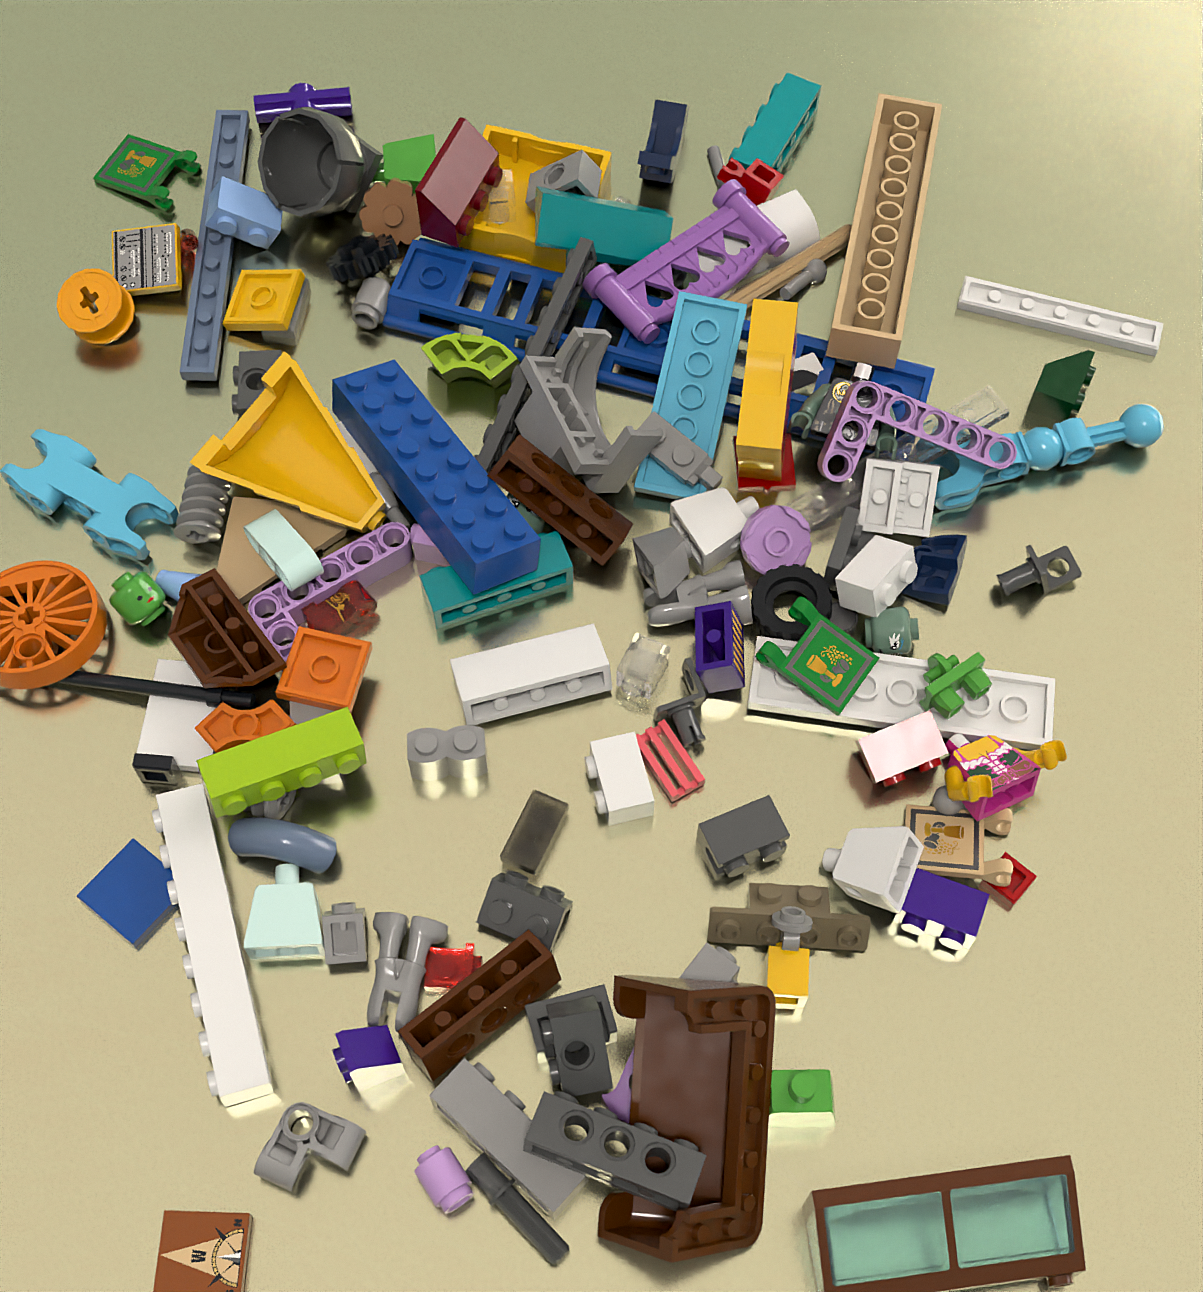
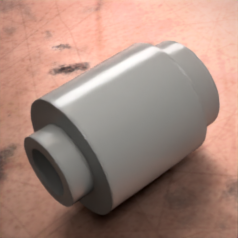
M374 277L366 278L363 281L351 307L353 312L352 319L359 326L366 329H374L383 322L387 312L388 293L391 289L390 284L386 280Z

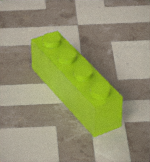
M348 707L196 760L216 818L224 815L238 814L245 810L246 807L263 801L277 800L287 792L301 787H313L323 779L340 773H351L360 766L367 764L364 743Z

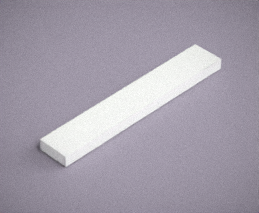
M965 276L957 309L1154 357L1159 349L1164 324Z

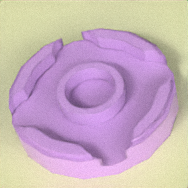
M769 505L758 509L747 519L741 531L740 547L743 558L753 570L762 575H765L766 571L779 568L780 565L793 566V564H799L803 566L811 552L812 546L809 523L801 513L788 506Z

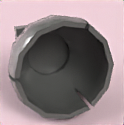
M311 107L297 108L279 114L280 116L274 119L263 134L257 162L263 190L275 206L282 211L307 219L323 217L344 209L349 213H357L364 194L368 190L384 155L358 137L344 119Z

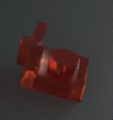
M466 943L465 949L430 948L426 957L425 991L448 992L482 966L483 956H476L475 944Z

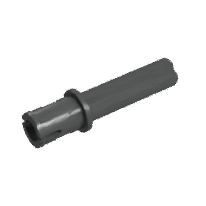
M482 1153L470 1164L465 1172L490 1199L489 1204L491 1207L496 1204L551 1264L558 1263L568 1253L569 1245L514 1187L516 1181L514 1179L509 1180L502 1174L485 1153Z

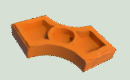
M269 700L260 707L251 710H237L222 702L195 727V730L218 753L297 724L274 700Z

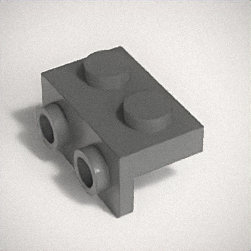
M507 870L506 873L501 872L493 877L476 923L514 939H517L529 929L551 951L565 914L570 910L573 901L564 898L565 893L560 889L548 885H543L542 888L528 883L529 878L515 871Z

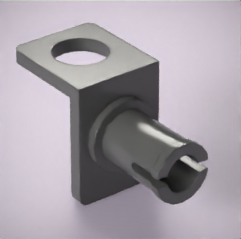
M1030 544L1025 547L1027 553L1026 563L996 575L1005 596H1009L1011 593L1035 582L1041 586L1044 594L1080 578L1082 572L1068 546H1062L1038 558ZM1062 559L1066 561L1069 565L1068 572L1061 577L1050 575L1047 568L1053 560Z
M691 657L684 659L681 667L691 695L658 706L653 714L655 721L667 717L673 718L684 748L692 747L691 743L693 742L694 745H698L706 740L694 713V709L702 705L706 694Z

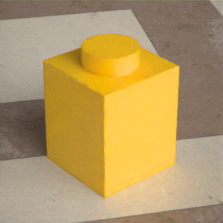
M782 942L768 947L765 957L764 986L769 987L773 991L776 1006L804 1008L808 998L810 949L800 948L799 946L798 951L782 950Z

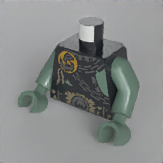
M855 362L850 380L835 377L831 384H822L804 401L800 410L792 415L787 431L791 432L792 427L798 426L804 430L801 436L803 439L808 436L809 430L811 435L827 438L849 386L856 381H872L875 368L868 364ZM863 387L857 392L856 400L859 406L863 408L872 402L873 395L868 387ZM891 405L890 416L893 420L896 421L894 411ZM848 421L844 424L842 436L846 441H851L858 435L857 424L854 421ZM875 421L864 449L874 451V456L879 459L880 451L887 450L892 454L891 460H895L898 447L896 440L897 429Z

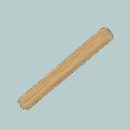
M851 224L843 225L724 300L747 304V308H749L753 304V299H763L793 280L811 260L821 259L824 261L847 247Z

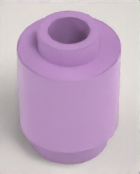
M436 1145L418 1157L419 1166L415 1169L414 1173L435 1207H441L444 1213L448 1214L464 1205L473 1197L474 1193L470 1188L472 1181L450 1147L441 1150Z

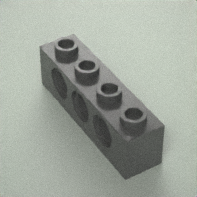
M555 1091L554 1094L543 1092L526 1134L523 1151L675 1212L689 1207L707 1156L698 1152L699 1148L695 1144L683 1139H675L672 1142L658 1136L657 1130L642 1123H635L634 1126L617 1120L618 1116L605 1108L595 1107L594 1110L578 1105V1100L567 1093ZM570 1125H578L585 1130L587 1136L583 1140L572 1141L566 1137L564 1129ZM610 1141H619L626 1147L627 1153L622 1157H613L606 1152L604 1145ZM649 1157H659L665 1161L668 1170L660 1174L653 1173L646 1167L645 1160Z

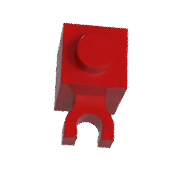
M732 157L727 165L721 168L717 179L724 183L736 179L746 189V196L756 206L771 200L784 178L783 174L758 158L745 170Z

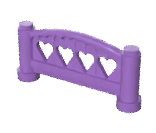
M736 179L726 182L718 189L712 200L713 205L718 210L618 275L607 263H603L592 269L584 279L583 288L594 299L599 298L639 341H643L645 344L651 343L660 333L658 325L673 320L679 291L718 299L740 282L764 254L768 253L774 257H779L789 247L787 236L746 196V189ZM723 234L749 242L750 246L748 248H741L740 253L737 255H729L725 250ZM697 251L720 257L724 260V264L715 265L712 272H704L700 269ZM672 268L695 274L699 280L693 283L690 282L686 289H677L673 282ZM645 285L668 291L673 297L669 300H663L659 307H652L647 302Z

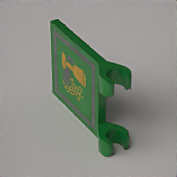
M127 134L93 177L95 183L147 200L157 208L167 211L174 201L167 198L170 191L168 188L160 186L175 165L186 173L195 175L200 170L201 164L195 162L198 156L194 151H178Z
M799 597L788 610V614L795 621L809 626L787 657L776 644L766 641L756 653V660L778 671L835 715L839 716L877 663L879 657L821 615L809 600Z

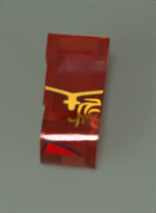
M354 580L343 585L335 594L318 605L313 601L302 608L301 611L307 628L345 636L367 620L375 612L378 603L359 581Z

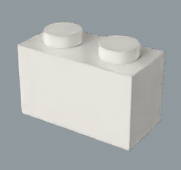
M875 535L835 578L840 606L871 617H878L881 612L894 603L896 597L908 584L914 581L917 575L918 567L915 563L913 546Z
M635 731L591 741L590 756L584 757L588 778H596L599 791H594L598 814L605 813L608 826L653 816L654 797Z

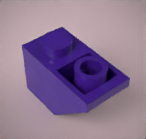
M387 1025L342 1030L335 1033L339 1047L332 1049L338 1068L346 1084L354 1081L359 1092L405 1073Z

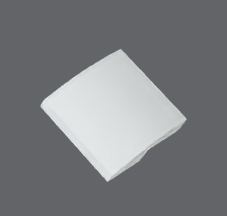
M867 458L860 514L858 517V524L863 525L862 531L929 537L940 465Z

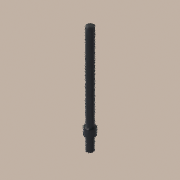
M75 671L68 677L55 682L205 702L208 707L217 708L222 702L229 706L253 709L256 704L255 694L230 691L228 687L203 688L200 686L85 671Z

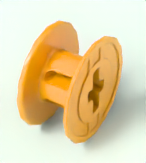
M84 269L69 277L63 283L58 293L56 306L60 319L67 327L73 329L82 340L91 344H108L118 340L128 331L134 319L135 310L132 296L129 292L119 285V282L110 273L101 269ZM93 302H95V304H96V306H97V308H98V310H99L98 312H97V309H96V307L94 306Z

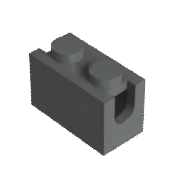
M767 795L699 823L696 838L715 877L718 878L725 874L728 877L737 876L749 868V864L761 859L764 862L777 859L784 854V850L787 848L785 840L789 839L790 834L770 795Z

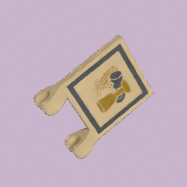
M906 804L905 827H908L924 846L916 868L940 876L982 879L996 886L1005 887L1010 884L1013 873L1012 861L1000 858L984 862V829L998 835L1009 834L1013 821L1012 810L1005 808L977 822L966 809H961L954 815H944L932 806Z

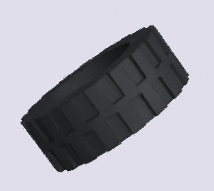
M793 564V566L780 565L779 568L766 571V574L757 580V585L753 587L751 592L752 619L758 634L763 637L798 642L809 626L797 621H785L775 614L773 609L775 599L780 594L788 591L803 594L821 615L830 620L832 617V594H830V586L828 582L825 583L823 576L820 573H815L812 568L807 566L806 568L801 567L799 564Z

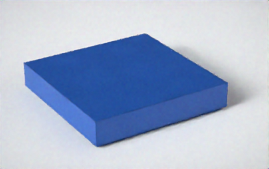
M134 838L76 895L83 904L135 948L177 905H172L167 888V882L174 880L172 870L170 868L165 869L163 862Z

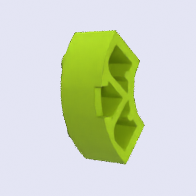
M453 333L438 337L421 347L426 358L446 383L457 378L474 377L484 380L492 388L496 389L512 376L516 365H520L518 358L506 346L484 335Z

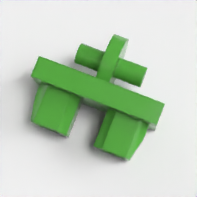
M977 652L959 664V660L955 655H951L947 659L939 653L930 656L927 662L930 670L923 674L925 681L929 685L924 690L926 697L921 699L919 704L925 711L934 707L948 720L957 714L965 704L956 691L963 687L973 700H977L985 695L992 685V682L982 670L986 661L985 658Z

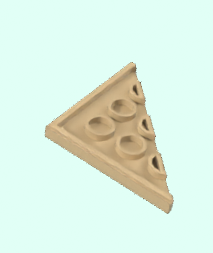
M233 496L217 572L241 604L262 592L263 587L278 578L252 547L243 530V526L274 509L279 511L315 553L320 549L322 551L346 536L345 532L350 529L303 514L300 508L276 500Z

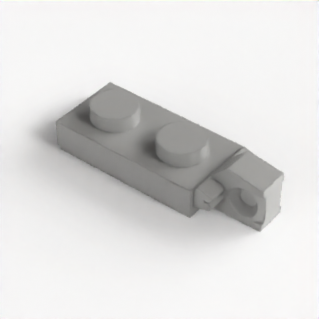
M655 411L637 429L657 430L662 428L663 437L648 455L685 485L688 483L694 486L699 482L710 491L717 489L722 483L723 477L711 467L714 461L708 454Z

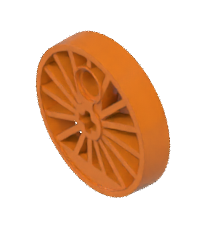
M44 560L19 564L0 573V665L5 661L3 667H0V686L9 689H33L47 686L73 674L94 655L106 631L107 610L100 593L82 571L63 562ZM27 593V603L21 594ZM14 596L20 607L3 597ZM89 619L88 622H82V621H81V620ZM64 634L77 635L80 637L76 641H74ZM58 645L66 649L60 655H58Z

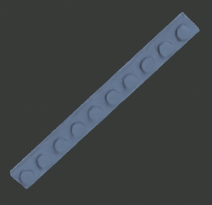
M216 110L180 365L182 380L217 381L224 326L222 323L226 311L235 237L206 227L205 223L209 195L220 178L223 176L242 184L250 124L248 110Z

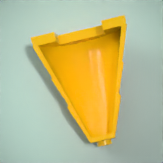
M286 352L281 354L261 378L266 387L265 390L223 439L220 440L213 434L190 461L192 465L200 469L204 474L253 490L258 495L300 508L303 514L361 533H365L369 529L373 531L379 528L387 517L384 513L386 504L354 447L348 446L327 407L322 405L300 366Z

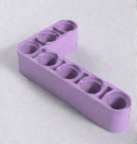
M861 380L854 382L847 389L818 457L817 465L821 475L831 481L842 482L850 478L875 421H879L985 466L997 469L1007 468L1012 465L1016 459L1017 449L1014 442L1008 437L878 383ZM868 387L873 395L872 402L862 408L857 403L856 395L861 388ZM900 400L905 405L906 411L902 419L895 421L890 416V407L894 402ZM933 414L938 419V428L934 433L928 435L923 429V422L927 416ZM848 421H854L859 430L856 438L851 441H846L842 436V428ZM966 428L971 434V440L966 447L960 448L956 442V437L960 430ZM1000 442L1004 450L1003 455L999 460L992 461L989 455L990 448L994 443ZM834 455H841L844 459V468L838 474L833 475L828 470V461Z
M399 522L384 524L320 559L324 573L294 591H290L280 581L258 593L250 600L248 605L250 616L285 662L297 633L298 625L332 607L325 600H329L335 605L337 602L343 601L341 594L344 593L345 596L348 595L347 597H350L360 591L359 585L364 589L404 567L411 561L413 550L408 528ZM394 543H400V544H401L400 546H397V547H389L391 544H394ZM363 560H369V561H370L369 563L364 564V565H359V564H358L360 561H363ZM330 578H339L334 582H325ZM299 595H306L304 599L293 600ZM333 596L335 599H341V600H339V601L336 602L333 598H332V600H331L330 598ZM266 613H274L269 618H261ZM292 640L289 645L279 646L282 641Z

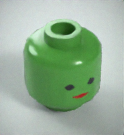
M127 571L111 584L115 591L110 596L109 602L129 625L140 623L144 627L166 609L163 605L166 598L165 592L147 572H138L132 576Z

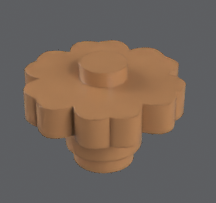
M392 178L386 185L377 181L365 192L363 200L366 205L359 212L364 231L374 233L375 237L381 234L386 236L392 235L396 245L400 241L405 244H411L413 239L415 240V238L421 235L416 193H413V186L410 182Z

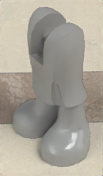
M740 560L728 562L721 570L704 576L698 574L691 579L681 581L665 598L659 599L651 587L643 591L645 604L653 607L647 613L650 626H670L695 619V607L727 601L732 602L743 625L753 624L747 585H745L744 571ZM718 590L728 591L708 597V592Z
M396 912L375 913L373 929L380 935L379 958L375 960V980L367 1006L368 1027L383 1025L388 1003L398 1004L395 1019L396 1032L416 1017L420 984L427 971L424 968L426 957L431 945L445 941L448 932L446 924L425 917L412 916L406 960L398 959L402 939L408 930L409 918L404 914Z

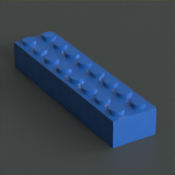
M395 359L332 379L333 413L342 422L352 438L379 473H381L382 477L473 595L537 570L541 538L497 484L487 476L488 473Z

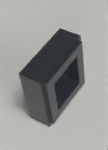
M134 754L132 766L142 782L175 785L179 783L181 771L173 756Z

